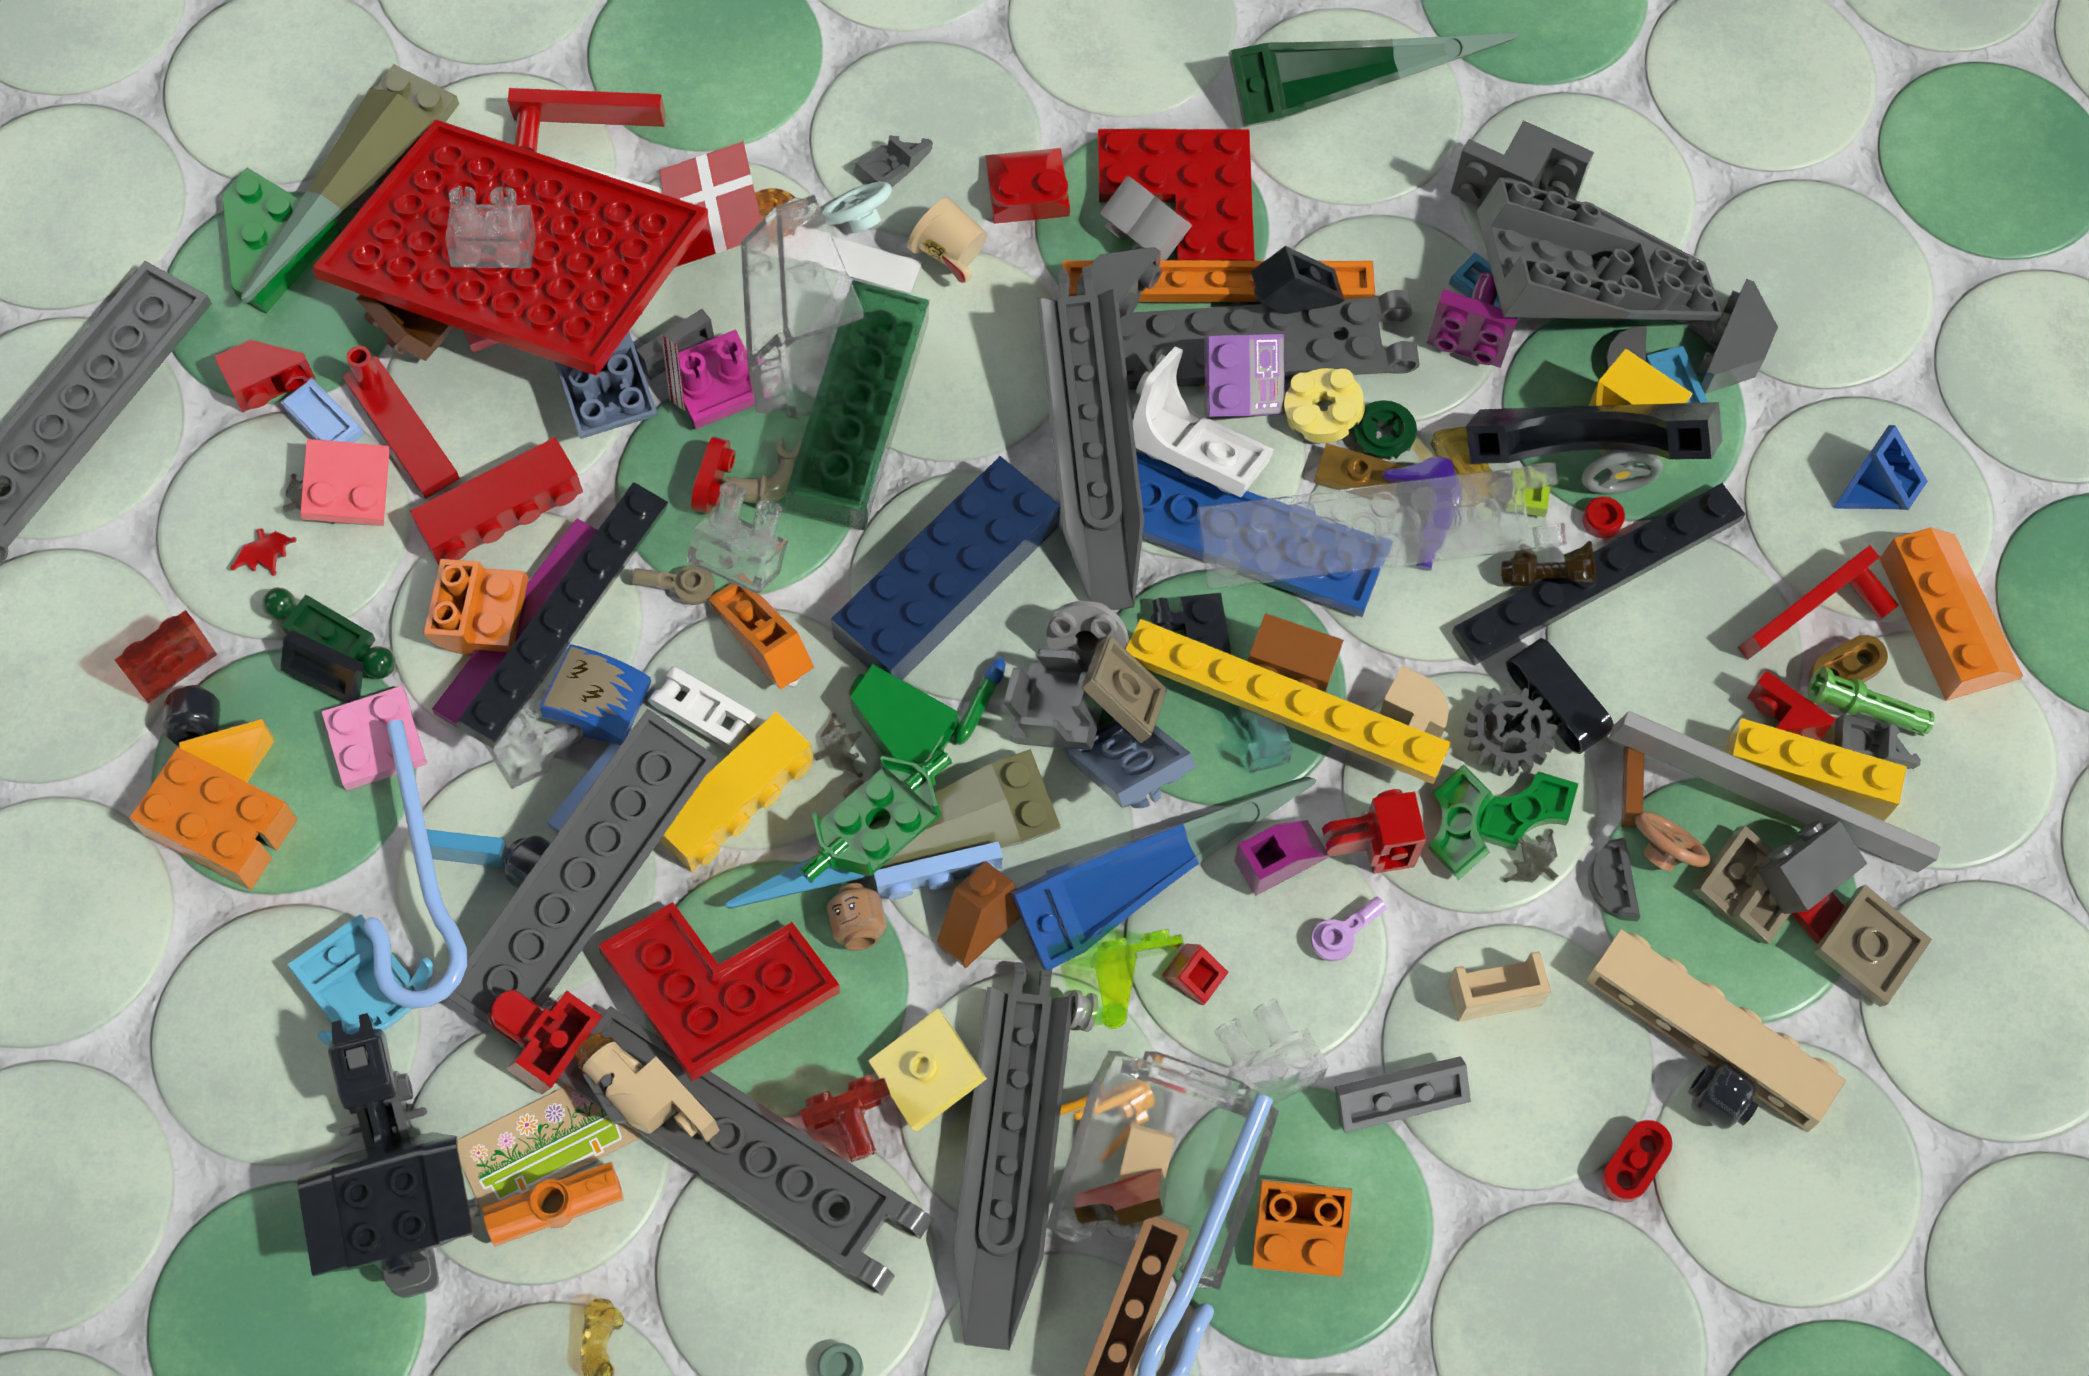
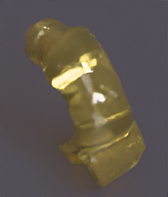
M594 1299L585 1307L580 1349L581 1369L584 1376H614L615 1368L610 1363L607 1353V1346L612 1332L619 1330L623 1326L624 1317L618 1308H614L609 1299Z

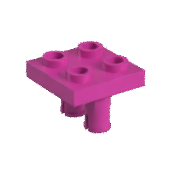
M736 329L678 353L684 405L695 429L769 400L768 392Z

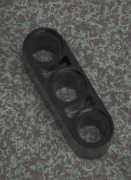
M1543 638L1538 639L1506 661L1507 671L1521 691L1524 688L1529 689L1528 699L1534 701L1541 696L1544 700L1540 709L1542 711H1553L1554 714L1548 724L1557 725V735L1571 751L1581 754L1611 733L1614 723L1607 710L1547 640Z

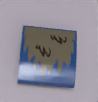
M570 644L540 706L541 715L543 718L582 726L583 737L621 745L628 736L650 687L651 677L613 657Z

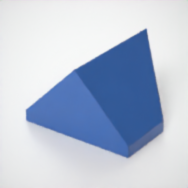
M1888 425L1834 508L1910 509L1928 480L1896 425Z

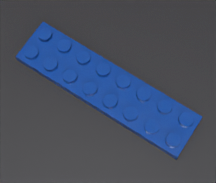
M1136 451L1144 515L1142 538L1363 617L1391 542L1246 491L1242 497L1225 493L1217 486L1205 480L1189 476L1171 464L1153 459L1146 454Z

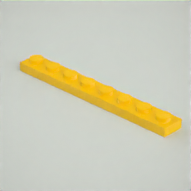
M1140 619L1126 647V650L1147 670L1431 784L1435 783L1450 748L1451 742L1142 619Z

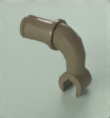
M783 437L777 442L776 451L780 467L772 477L762 475L761 479L726 477L724 487L725 501L761 504V507H766L767 504L777 502L788 495L796 482L798 468L805 460L803 443L800 438L797 441V448L788 453L785 451Z

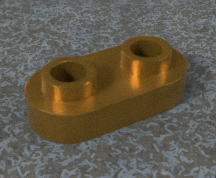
M1857 636L1819 657L1810 669L1809 681L1819 668L1826 667L1832 670L1833 675L1847 680L1856 678L1864 683L1878 675L1886 665L1888 660L1887 649L1874 636ZM1857 656L1865 657L1868 664L1860 663Z

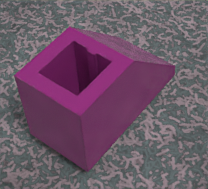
M1304 820L1274 825L1239 843L1234 861L1253 893L1257 896L1329 858V855L1309 821Z

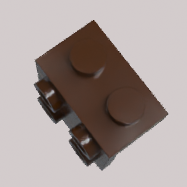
M361 294L356 298L367 311L364 318L376 329L384 330L387 334L384 338L385 342L400 354L408 351L427 361L455 328L454 326Z

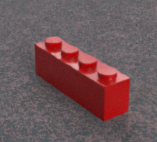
M556 437L410 510V514L439 566L440 559L460 560L466 556L468 551L484 543L489 544L499 540L505 532L519 525H527L534 522L542 513L556 506H564L571 503L577 495L583 493V489L576 470Z

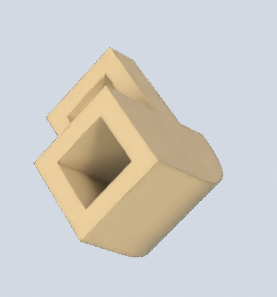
M1401 666L1384 698L1379 714L1441 738L1447 725L1449 709L1445 695L1438 685L1429 678L1405 666Z

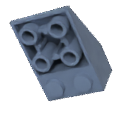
M629 332L597 376L554 361L580 439L658 415Z

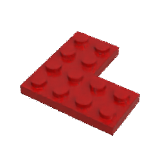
M1098 129L1099 202H1108L1125 178L1129 176L1162 202H1175V212L1192 225L1176 246V260L1255 261L1249 129Z
M673 902L599 944L600 954L691 1082L840 993V984L793 922H790L721 964L717 963Z

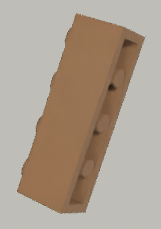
M1164 1215L1144 1220L1083 1376H1134L1191 1226Z

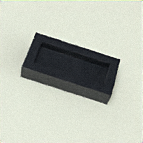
M294 630L283 638L281 671L347 703L353 702L360 697L364 671L363 663Z

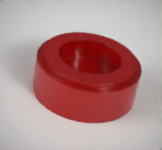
M1606 496L1592 499L1587 504L1582 516V522L1587 532L1594 537L1602 539L1615 536L1625 521V511L1622 505L1615 499Z

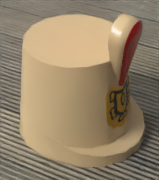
M944 197L933 205L916 224L908 239L907 248L914 254L925 252L947 266L959 282L965 283L972 277L968 266L983 248L987 239V233L952 199Z

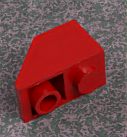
M249 340L214 356L242 412L252 408H260L273 398L289 391H295L307 383L310 378L316 379L304 353L254 340Z

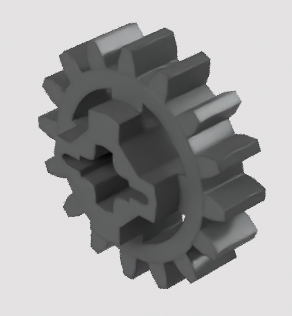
M1507 685L1504 695H1500L1499 691L1494 687L1490 689L1488 700L1479 696L1474 705L1476 709L1469 710L1466 720L1470 724L1466 725L1464 736L1472 737L1473 739L1467 748L1469 751L1479 750L1481 752L1477 761L1480 765L1488 760L1493 762V773H1497L1500 767L1504 766L1507 767L1508 775L1514 776L1517 767L1521 766L1522 770L1528 774L1534 766L1533 761L1538 765H1542L1547 758L1545 752L1551 753L1555 745V741L1551 737H1554L1557 725L1547 724L1554 713L1552 710L1542 711L1540 709L1544 700L1541 696L1534 701L1528 699L1529 689L1524 688L1520 695H1516L1512 685ZM1484 722H1486L1485 728L1490 732L1489 740L1484 731ZM1531 722L1536 727L1537 740L1535 739L1536 733L1531 729ZM1518 724H1520L1517 731L1513 730L1510 733L1507 732L1503 737H1501L1504 730L1509 731L1511 728L1514 729Z

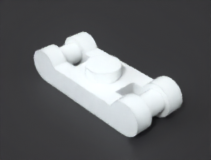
M671 667L665 675L666 683L660 690L656 689L648 699V702L655 709L673 716L717 742L729 753L743 742L742 740L749 731L754 732L761 722L760 718L749 709L677 667ZM680 691H685L687 695L682 702L675 699ZM726 716L735 721L730 730L720 726Z

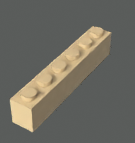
M1621 929L1585 981L1711 1067L1725 1063L1734 1068L1755 1084V1097L1807 1132L1820 1123L1846 1082V1079L1837 1074V1069L1831 1063L1821 1058L1811 1057L1800 1049V1045L1795 1039L1787 1034L1774 1032L1762 1024V1019L1755 1012L1744 1007L1738 1008L1725 999L1724 993L1719 988L1707 982L1701 983L1688 974L1683 964L1673 958L1662 957L1651 949L1648 941L1635 933L1628 934Z

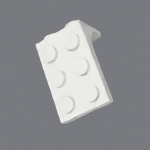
M1174 347L1167 356L1160 355L1151 373L1146 371L1137 386L1136 393L1141 395L1138 405L1135 404L1131 410L1135 447L1153 459L1162 460L1181 469L1189 476L1198 477L1217 486L1225 493L1242 497L1269 463L1274 449L1196 413L1186 404L1179 392L1176 380L1177 369L1183 350Z

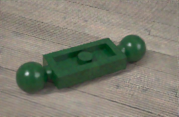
M280 587L270 589L263 596L262 609L264 613L274 620L286 619L281 628L287 635L294 630L364 664V672L371 678L384 679L394 671L395 657L389 649L382 646L370 648L376 640L371 632L305 594L298 605H296L293 594L287 589Z

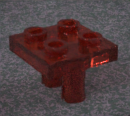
M872 1074L848 1083V1092L836 1097H832L831 1091L810 1097L805 1100L807 1108L799 1110L806 1134L831 1124L833 1127H838L851 1163L875 1154L876 1148L864 1118L865 1111L888 1103L891 1095L885 1078L875 1081Z

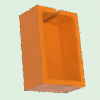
M177 747L129 817L146 837L249 890H252L272 859L261 843L255 840L258 834H260L271 849L277 851L298 820L286 802Z

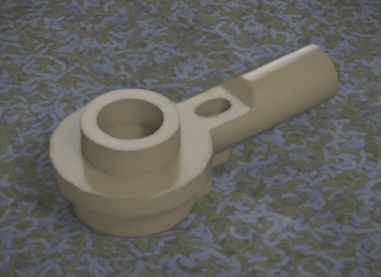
M690 565L682 568L677 574L635 568L632 577L633 584L675 591L677 598L691 605H699L707 601L712 595L715 586L711 572L699 565Z

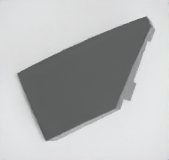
M889 135L887 146H880L855 163L854 174L866 184L882 181L889 183L892 188L930 153L933 142L922 138L921 143L902 142L899 140V136Z
M1843 714L1836 719L1835 746L1907 766V769H1914L1920 766L1921 763L1919 756L1916 753L1911 755L1897 737L1900 731L1894 723L1884 728L1881 723Z

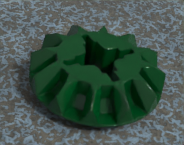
M1387 400L1367 404L1363 419L1359 425L1356 422L1353 426L1355 442H1358L1363 447L1364 454L1371 453L1377 455L1379 459L1384 457H1394L1397 459L1405 451H1410L1417 435L1416 421L1411 412L1401 404ZM1394 422L1391 436L1385 435L1382 438H1376L1378 427L1383 429Z

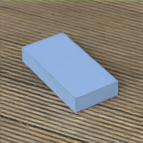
M312 378L280 402L283 409L314 440L355 443L365 435L362 428Z

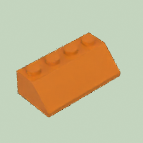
M1930 527L1893 538L1879 560L1945 701L2020 680L2023 674L1956 535Z

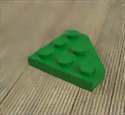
M248 167L222 194L231 283L235 294L240 298L300 202V199ZM332 220L267 283L249 304L267 314L340 232L337 222Z

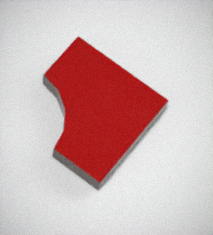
M1162 1168L1077 1193L1073 1209L1078 1223L1085 1224L1093 1221L1113 1220L1118 1221L1119 1225L1123 1227L1163 1215L1165 1210L1166 1180Z

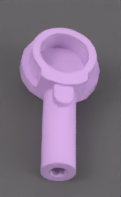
M1376 896L1345 921L1327 919L1319 923L1311 937L1312 948L1315 953L1322 959L1330 962L1346 958L1353 949L1354 934L1387 909L1385 903L1380 897Z

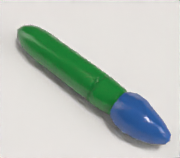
M1003 657L997 658L986 669L984 679L977 688L956 730L955 741L958 745L964 744L973 734L993 695L996 685L1001 682L1006 666Z

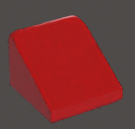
M1187 943L1182 947L1162 976L1197 1003L1205 1005L1229 972L1200 944Z

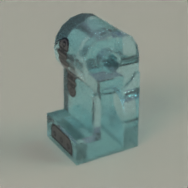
M1237 706V721L1248 732L1251 743L1247 745L1245 756L1250 774L1290 763L1293 747L1285 725Z

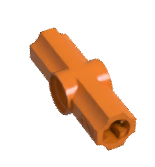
M608 1162L561 1180H544L537 1184L533 1190L482 1208L486 1229L492 1244L496 1247L549 1227L554 1229L562 1228L569 1224L573 1218L624 1200L614 1165L612 1162ZM557 1194L564 1196V1203L560 1210L550 1214L543 1212V1205L548 1197Z

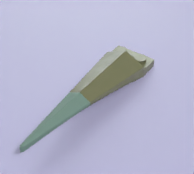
M393 64L377 87L370 88L242 293L241 299L243 303H249L323 228L371 185L397 165L435 119L446 122L459 105L457 96Z

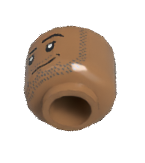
M853 883L841 887L838 890V894L829 900L826 911L832 937L838 944L844 945L846 949L851 951H860L871 948L879 942V938L886 931L887 922L881 897L876 891L863 888L861 884Z

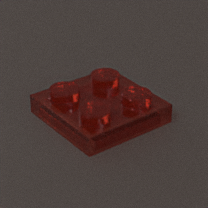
M185 610L177 616L164 620L155 632L142 641H136L127 646L122 655L114 659V661L149 704L217 656V653L196 622Z

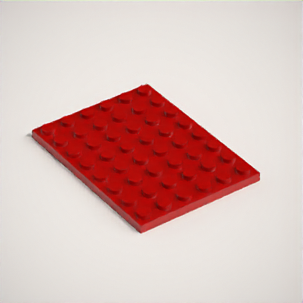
M435 119L313 266L315 279L597 376L709 220L708 208Z

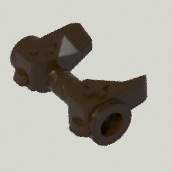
M1588 541L1581 548L1564 554L1565 561L1560 563H1538L1535 552L1521 544L1517 547L1513 558L1502 561V582L1504 585L1531 586L1533 579L1565 577L1573 580L1574 583H1594L1596 564L1592 542Z

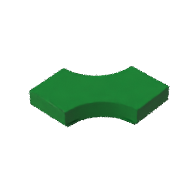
M1464 764L1433 791L1441 805L1442 821L1438 834L1428 847L1431 853L1458 881L1490 853L1481 838L1480 821L1487 804L1494 798L1492 792Z
M1538 771L1532 784L1524 791L1509 797L1494 796L1487 804L1481 817L1480 834L1482 840L1515 851L1522 837L1533 828L1545 824L1566 826L1570 818L1579 783Z

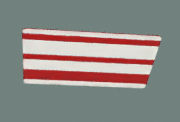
M662 335L669 400L685 411L678 346Z

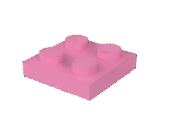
M403 685L322 711L341 781L346 791L397 775L387 730V723L392 720H402L404 722L413 769L428 764Z

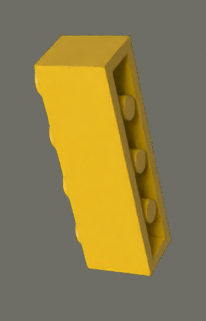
M777 711L774 712L704 777L660 839V842L691 872L700 864L702 866L709 864L720 851L719 846L731 835L737 837L743 833L751 823V817L762 807L767 809L772 806L780 797L781 789L792 779L795 781L799 780L809 771L812 766L811 761L814 759L811 743Z
M1741 718L1729 736L1725 752L1882 821H1885L1900 803L1907 766Z

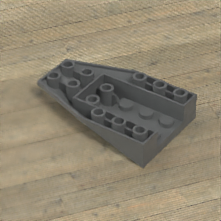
M1500 177L1476 211L1503 317L1719 321L1723 316L1705 262L1597 207L1593 203L1587 201L1580 202L1564 197L1555 191L1547 192L1531 187L1522 181L1514 182Z

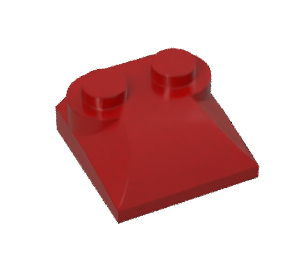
M1061 148L985 155L994 224L1070 216L1068 181L1065 177Z

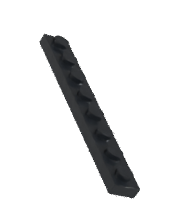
M635 482L631 484L458 719V729L488 747L495 748L666 511L668 501Z
M1721 483L1594 551L1593 555L1596 564L1594 583H1574L1573 580L1565 577L1542 579L1454 626L1452 634L1473 665H1476L1741 522L1745 512L1725 485Z

